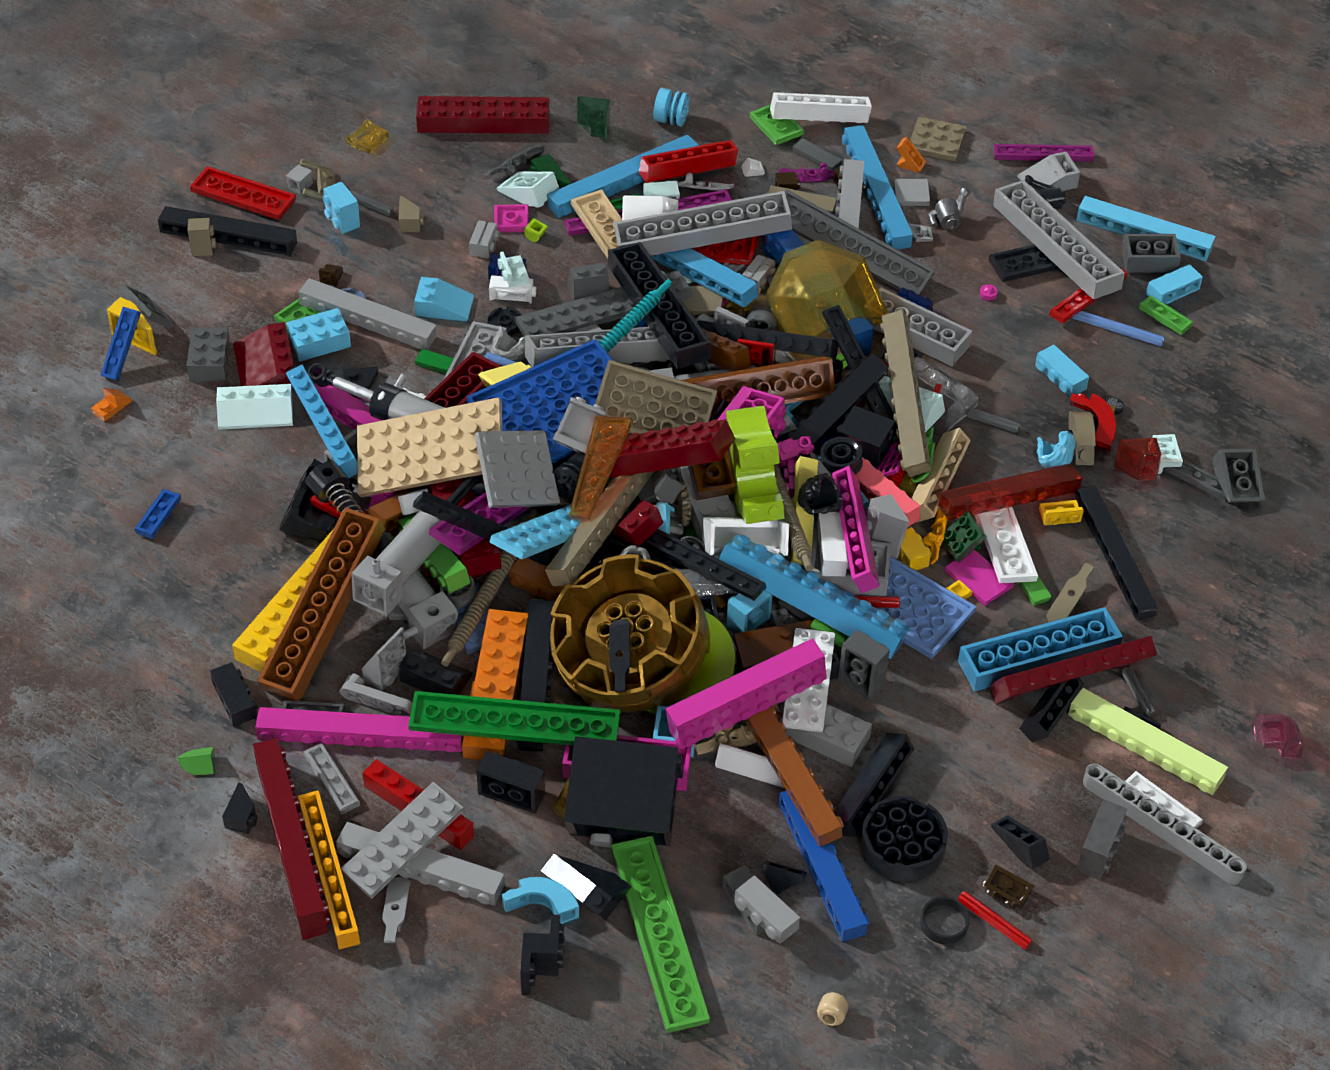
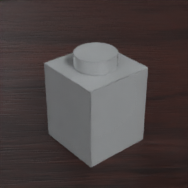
M297 165L286 175L287 188L301 195L304 188L308 189L313 184L312 171Z

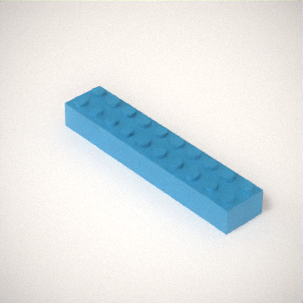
M737 534L726 543L719 557V560L765 582L766 592L850 637L857 629L878 643L884 644L890 649V659L899 650L910 629L903 620L890 617L886 611L877 610L869 602L859 600L851 592L842 591L834 583L824 581L817 574L803 570L797 563H790L782 555L768 551L764 545L753 543L745 535Z

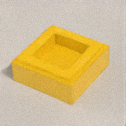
M960 580L946 588L965 600L972 596L973 592Z

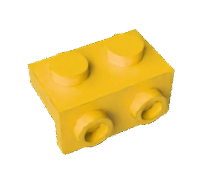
M1077 500L1040 503L1039 505L1044 525L1076 523L1082 520L1084 510L1083 507L1078 506Z

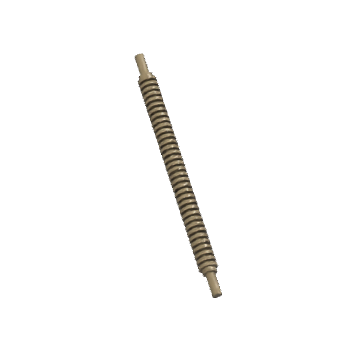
M774 464L777 488L783 499L785 518L783 521L789 524V538L797 558L803 562L806 571H812L813 565L810 560L812 552L779 466Z
M532 509L530 514L522 518L520 524L535 519L539 514L537 510ZM505 550L501 553L502 568L491 571L448 642L449 650L441 661L443 666L447 667L454 655L463 650L514 564L516 556Z

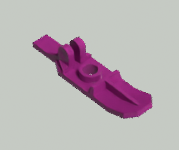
M821 163L819 169H803L801 167V169L795 170L781 168L778 171L779 173L796 172V177L800 179V182H825L829 179H834V171L827 169L826 163Z

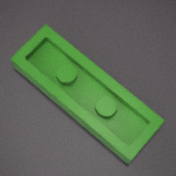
M1151 295L1139 305L1140 310L1180 335L1192 327L1193 321Z

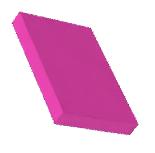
M976 550L970 552L960 563L955 560L945 567V572L955 581L960 580L973 591L972 595L984 606L1013 588L1014 583H999L993 565Z

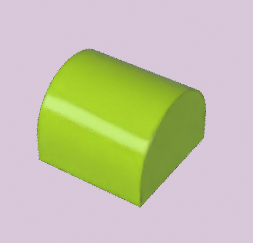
M533 218L526 226L524 234L528 240L537 242L547 231L548 226Z

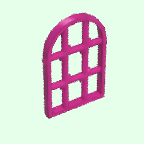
M900 441L891 446L878 468L880 471L883 469L882 473L885 477L898 473L901 467L902 455L897 460L900 452L899 450L894 452ZM896 455L894 461L889 463L891 458ZM889 466H891L890 470L888 472H885L886 469Z

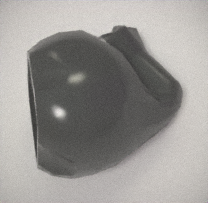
M750 310L746 314L747 320H749L748 327L777 331V320L771 312L766 310Z

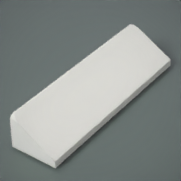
M720 743L715 767L784 788L765 756Z

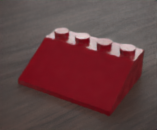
M285 322L266 325L233 343L241 386L291 384L286 372L294 369Z

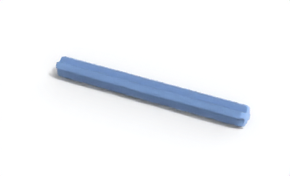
M1080 311L1072 317V319L1157 346H1162L1164 342V336L1085 311Z

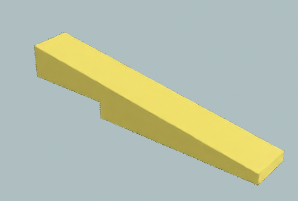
M800 456L795 463V488L792 502L812 552L814 515L805 512L799 506L797 498L801 485L808 478L817 475L818 460ZM791 543V563L804 566L803 562L797 558Z

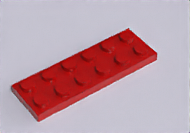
M209 166L190 185V192L280 220L296 201V194Z

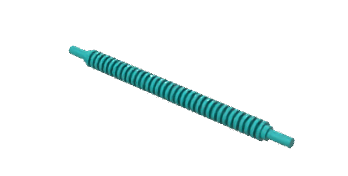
M667 279L657 290L650 291L642 301L629 311V314L627 313L599 341L607 353L660 302L661 295L673 284L670 279Z

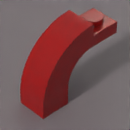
M1072 393L1070 405L1090 412L1098 420V428L1095 433L1096 445L1111 451L1116 438V420L1109 404L1094 393H1092L1090 400L1083 394L1078 393L1076 395Z

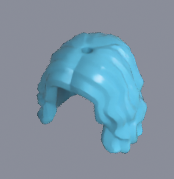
M1061 431L1059 433V443L1056 445L1049 444V442L1043 441L1040 437L1037 438V454L1041 466L1055 473L1066 470L1073 459L1074 449L1076 448L1074 436L1068 433V431Z

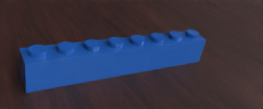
M787 791L781 792L779 797L781 811L841 941L844 942L866 935L867 926L869 925L868 916L860 908V899L852 891V882L844 874V865L836 857L834 844L828 843L819 847Z

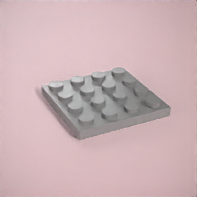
M478 431L475 433L489 508L557 506L560 504L555 477L552 473L553 467L545 431Z

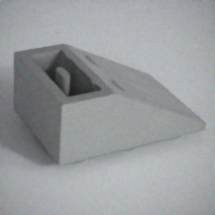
M1065 151L1049 155L1018 174V178L1020 181H1025V176L1030 175L1036 181L1053 187H1059L1061 191L1078 187L1080 171Z
M401 627L362 668L364 681L382 692L387 686H391L395 678L400 674L399 666L406 657L404 628Z

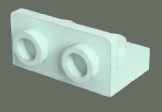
M500 252V259L497 260L498 267L503 270V281H507L509 288L529 284V277L521 255L506 258L504 252Z
M1175 434L1153 435L1151 443L1148 444V452L1152 454V466L1156 468L1157 474H1162L1163 467H1182L1183 460Z

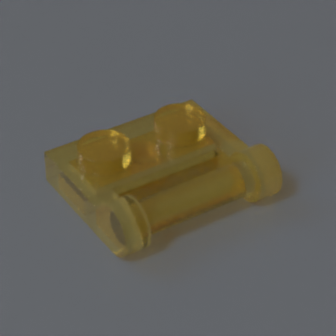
M366 119L356 131L345 137V141L347 144L369 154L389 137V131L372 124L369 119ZM366 130H368V132H367L366 134H364L359 140H357V138H358L363 132H365Z

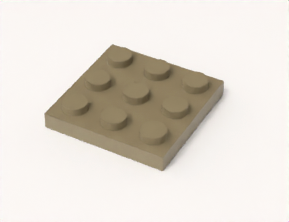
M918 117L910 141L923 156L956 162L966 132V126Z

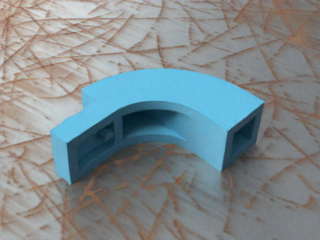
M543 877L520 879L519 888L510 889L502 894L505 912L528 904H541L548 907L554 915H560V924L579 918V905L573 894L564 885L552 879Z

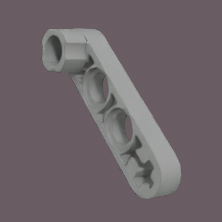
M352 673V675H348L340 689V694L347 700L396 716L410 717L411 701L364 686V679L357 674Z

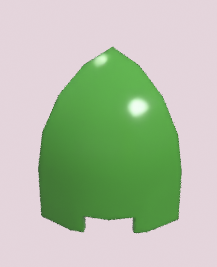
M214 747L191 750L177 758L180 766L193 775L214 774L215 766H213L212 758L215 757Z

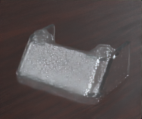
M914 358L917 377L932 387L937 383L941 384L942 389L940 392L956 402L948 409L945 429H951L967 415L970 407L976 408L978 406L979 395L925 359Z

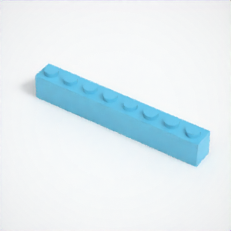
M1087 196L1084 197L1079 206L1076 221L1123 236L1124 234H1176L1181 254L1207 261L1216 237Z

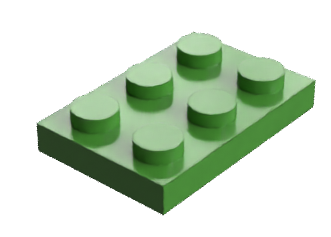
M771 105L750 112L749 118L775 145L802 136L804 133V129L795 120L772 118Z

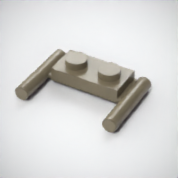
M301 159V166L316 171L318 192L304 188L302 194L323 201V188L335 184L333 169Z

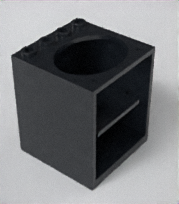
M575 736L564 823L569 834L581 837H591L594 833L610 834L612 840L630 841L653 836L655 845L671 846L678 779L683 778L684 770L682 754H679L678 747Z

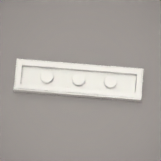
M1137 771L1125 781L1196 829L1202 824L1203 819Z

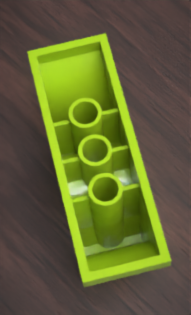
M757 406L726 411V420L736 438L729 447L730 461L737 485L734 491L736 517H743L746 524L785 519L783 499L777 488L774 464H779L778 444L771 433L765 407Z

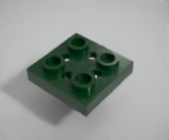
M967 510L945 530L943 542L953 558L960 563L973 550L978 551L982 546L981 542L987 536L973 514Z

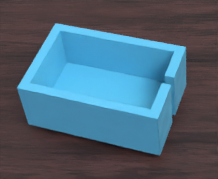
M338 308L286 322L288 337L299 362L351 347L349 330Z

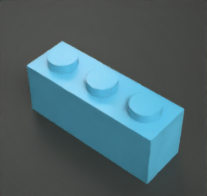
M1189 264L1160 278L1151 280L1148 283L1146 296L1149 297L1151 295L1162 303L1168 304L1199 290L1203 276Z
M1055 345L1037 353L1035 363L1037 369L1042 371L1050 381L1054 382L1070 398L1072 393L1077 395L1087 389L1089 376Z

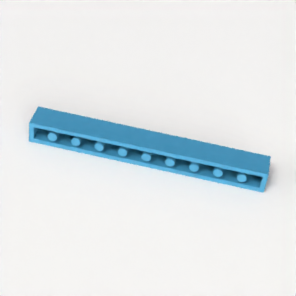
M864 125L844 128L842 143L846 146L847 155H850L851 160L864 161L863 182L865 184L866 198L870 200L871 209L875 211L876 220L880 223L881 232L885 234L886 243L895 249L910 248L912 246L913 233Z
M687 134L547 194V207L559 219L575 212L571 205V199L601 189L607 197H610L644 182V179L639 174L642 156L699 145Z

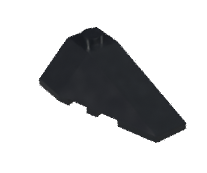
M556 854L552 855L541 870L550 879L564 885L576 899L605 921L632 887L613 872Z

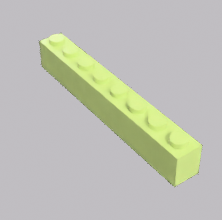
M1082 688L1071 703L1068 716L1072 717L1075 721L1083 723L1093 731L1101 733L1128 750L1139 754L1146 760L1159 765L1164 770L1177 775L1182 780L1197 786L1204 792L1213 795L1225 778L1227 766Z

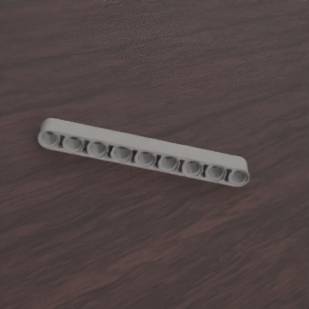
M1093 763L1087 766L1083 785L1101 799L1127 808L1126 815L1227 883L1236 885L1242 881L1247 868L1243 859L1101 765Z

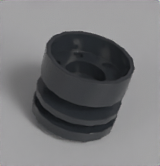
M578 452L552 471L558 495L569 503L579 502L588 493L600 486L602 482L600 467L594 459L585 453Z

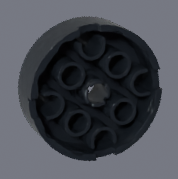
M909 796L890 797L875 804L864 819L861 851L868 865L880 875L895 881H917L928 877L941 865L948 840L947 825L942 815L929 803L926 805L916 801V798Z

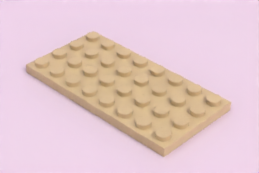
M498 397L358 425V495L366 497L482 475L475 433L478 431H503L502 400Z

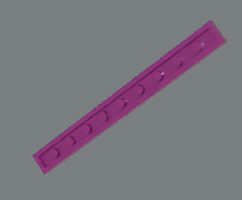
M727 189L675 199L678 200V210L732 201ZM623 209L616 210L622 218ZM580 217L564 220L568 236L589 233Z

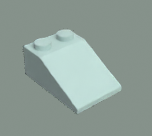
M516 172L497 187V191L508 197L536 208L544 205V202L547 201V194L560 189L553 172Z

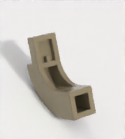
M1069 412V430H1072L1076 444L1074 449V465H1094V446H1096L1092 414L1090 412Z

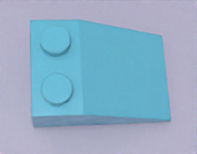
M421 277L414 300L415 316L468 322L474 295L441 279Z

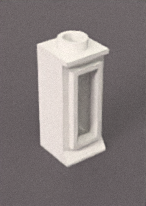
M491 276L489 285L490 301L500 299L525 301L531 304L532 298L536 297V286H533V279H529V284L509 288L507 281H503L502 276Z

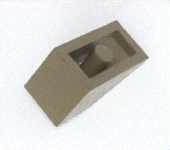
M400 196V232H420V226L424 225V215H420V207L405 197Z

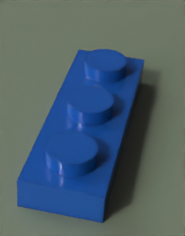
M163 489L135 527V533L153 539L180 502V494Z

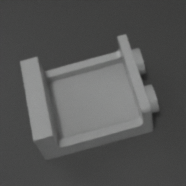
M571 397L559 428L553 437V442L575 452L589 455L606 417V412L599 405L594 404L591 406L586 404L587 401L583 398Z

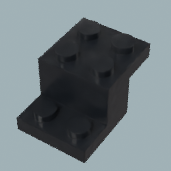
M551 915L550 934L523 933L520 970L521 995H530L531 986H535L536 975L558 976L559 968H563L565 935L564 924H560V915Z

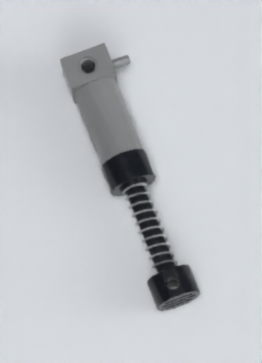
M326 461L316 466L310 472L306 483L320 502L329 503L333 501L332 505L337 507V512H341V514L345 507L364 513L356 501L353 500L352 495L349 494L347 489L350 481L336 462ZM383 533L372 558L376 559L393 541L395 537L391 533ZM417 569L402 586V600L397 605L408 618V629L404 631L405 640L413 636L424 650L455 632L457 629L458 610L443 591L436 594Z

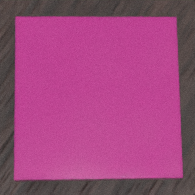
M528 204L494 205V223L498 225V231L524 232L529 224Z

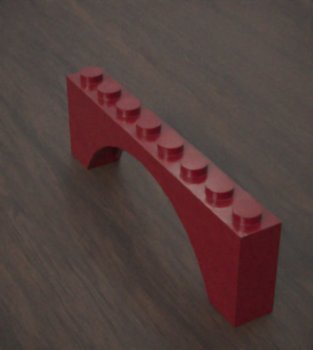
M1152 636L1008 675L989 686L994 702L998 704L1076 678L1137 665L1158 654Z

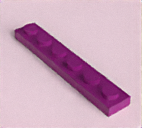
M994 144L993 147L994 160L1041 161L1051 154L1065 151L1072 161L1094 162L1095 157L1093 146Z

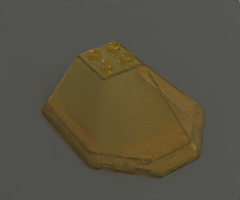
M819 239L785 252L765 295L771 311L777 320L780 332L817 337L824 330L829 329L822 315L823 310L840 305L847 321L855 318L872 319L874 326L883 323L882 315L889 314L865 257ZM789 352L793 357L800 355L798 353Z

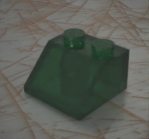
M577 96V124L590 136L607 138L610 128V99Z

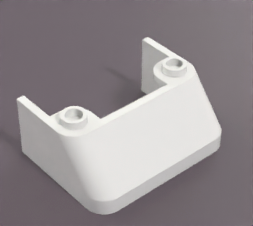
M743 517L703 518L705 551L711 556H720L725 544L737 534L747 536L755 544L764 545L772 553H781L784 556H788L789 524L781 519L746 524Z

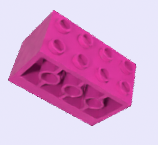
M743 386L717 420L726 419V411L764 406L769 427L775 431L774 436L777 440L779 433L784 431L786 421H784L786 412L784 398Z

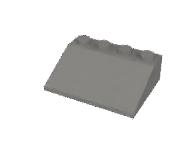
M814 534L811 557L813 570L810 572L817 574L824 581L834 583L840 590L849 591L854 595L886 596L892 543L871 541L880 587L863 594L852 580L850 569H846V577L822 576L818 535Z

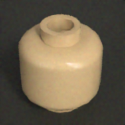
M827 993L819 1003L817 1015L825 1025H840L846 1017L849 1003L841 994Z

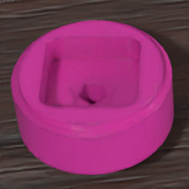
M986 284L980 288L979 295L983 300L992 301L996 299L998 290L995 286Z

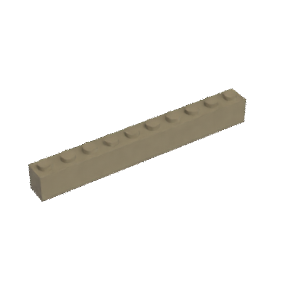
M898 310L882 315L883 323H881V330L885 335L883 344L887 349L885 358L889 364L887 371L891 379L889 387L894 396L891 401L896 410L894 420L898 424V429H896L897 437L900 440L898 449L903 458L900 463L903 471H906L912 477L931 471L909 320L903 310Z
M655 471L614 477L574 530L575 532L568 538L545 569L552 586L572 585Z

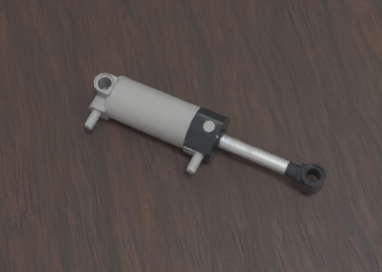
M314 363L308 370L309 377L317 386L327 387L331 385L369 401L371 416L381 421L444 408L410 394L407 390L401 388L407 379V376L403 373L400 374L395 385L382 383L375 391L335 376L332 371L328 370L321 363Z

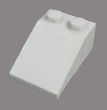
M623 196L622 221L678 211V200L668 197Z

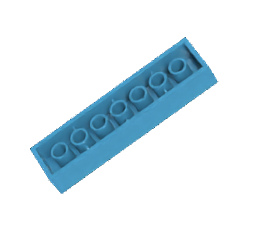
M1104 607L961 646L958 663L975 692L989 688L990 684L1008 675L1120 645L1123 636Z

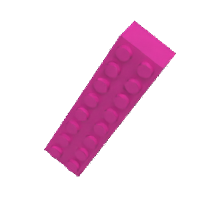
M812 638L666 708L670 733L680 749L690 747L704 738L711 737L722 729L730 728L733 724L748 719L753 714L765 711L778 702H783L795 694L804 692L813 685L821 684L827 679L825 655Z

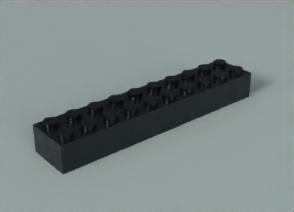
M641 242L608 250V267L634 306L642 301L650 291L657 290L667 280ZM670 286L661 295L660 302L644 316V321L677 369L711 360L710 340L673 287Z

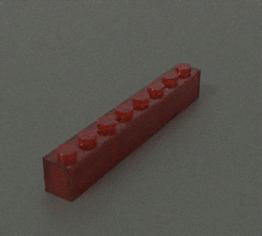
M1070 463L942 491L938 506L948 520L960 518L967 510L973 515L1075 493V490L1080 488L1083 477L1073 464Z

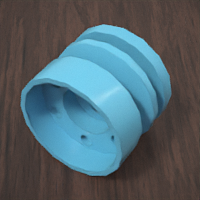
M660 88L654 105V121L666 123L670 117L671 125L676 123L677 126L682 127L689 112V93L683 92L681 94L680 91H677L673 98L672 90Z

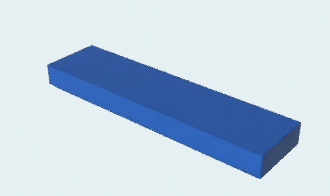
M122 307L100 376L119 381L141 312Z

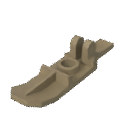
M1085 562L1078 575L1067 581L1046 615L1048 623L1069 617L1087 588L1086 580L1094 566Z

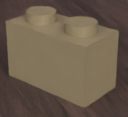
M210 218L188 219V236L192 256H212L213 248L217 247L216 238L212 236L214 235V225H211Z

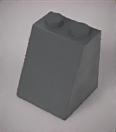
M605 263L570 268L567 287L571 301L609 290V273Z

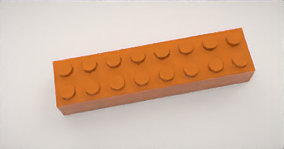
M488 610L472 696L516 700L526 644L528 613ZM464 736L462 744L463 758L482 760L486 751L498 753L505 757L508 740Z

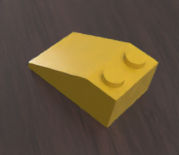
M120 297L107 309L112 336L114 335L122 307L139 311L132 301ZM141 313L131 345L155 356L157 352L152 327Z

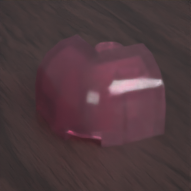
M1280 713L1256 715L1253 722L1256 741H1262L1263 748H1278L1280 758L1301 757L1304 745L1300 729L1295 720Z

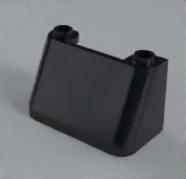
M313 459L303 474L280 524L279 531L285 534L323 541L334 529L336 517L311 505L310 499L314 496V493L306 483L310 472L316 466L322 464V462ZM349 478L350 484L347 489L350 495L354 491L352 485L355 479Z

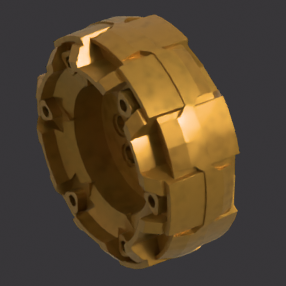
M637 554L619 555L603 559V564L583 574L572 585L567 584L564 587L551 612L553 620L550 643L556 666L568 686L591 707L619 709L620 713H628L657 708L658 706H669L690 689L688 684L700 669L705 654L709 653L710 631L705 611L697 593L688 580L676 568L673 570L662 563L641 559ZM626 619L630 622V675L626 676V692L616 693L615 675L610 669L609 634L604 635V633L609 631L610 624L615 620ZM641 643L639 646L634 647L635 644ZM623 653L618 654L617 657H622Z

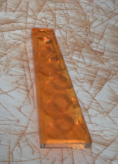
M595 416L569 512L571 519L590 520L633 425L632 418Z

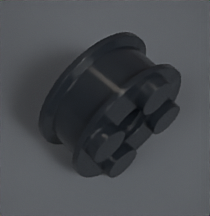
M835 437L826 441L821 447V463L831 476L833 472L850 466L854 474L861 470L863 465L862 447L856 440L849 437Z

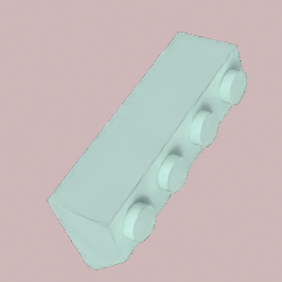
M884 376L878 383L893 413H896L891 401L894 398L889 387L891 379ZM919 387L925 432H927L945 412L943 396ZM866 403V405H865V410L870 411V409H869V407H868V405H867V403Z
M291 384L217 387L218 429L293 426V393Z

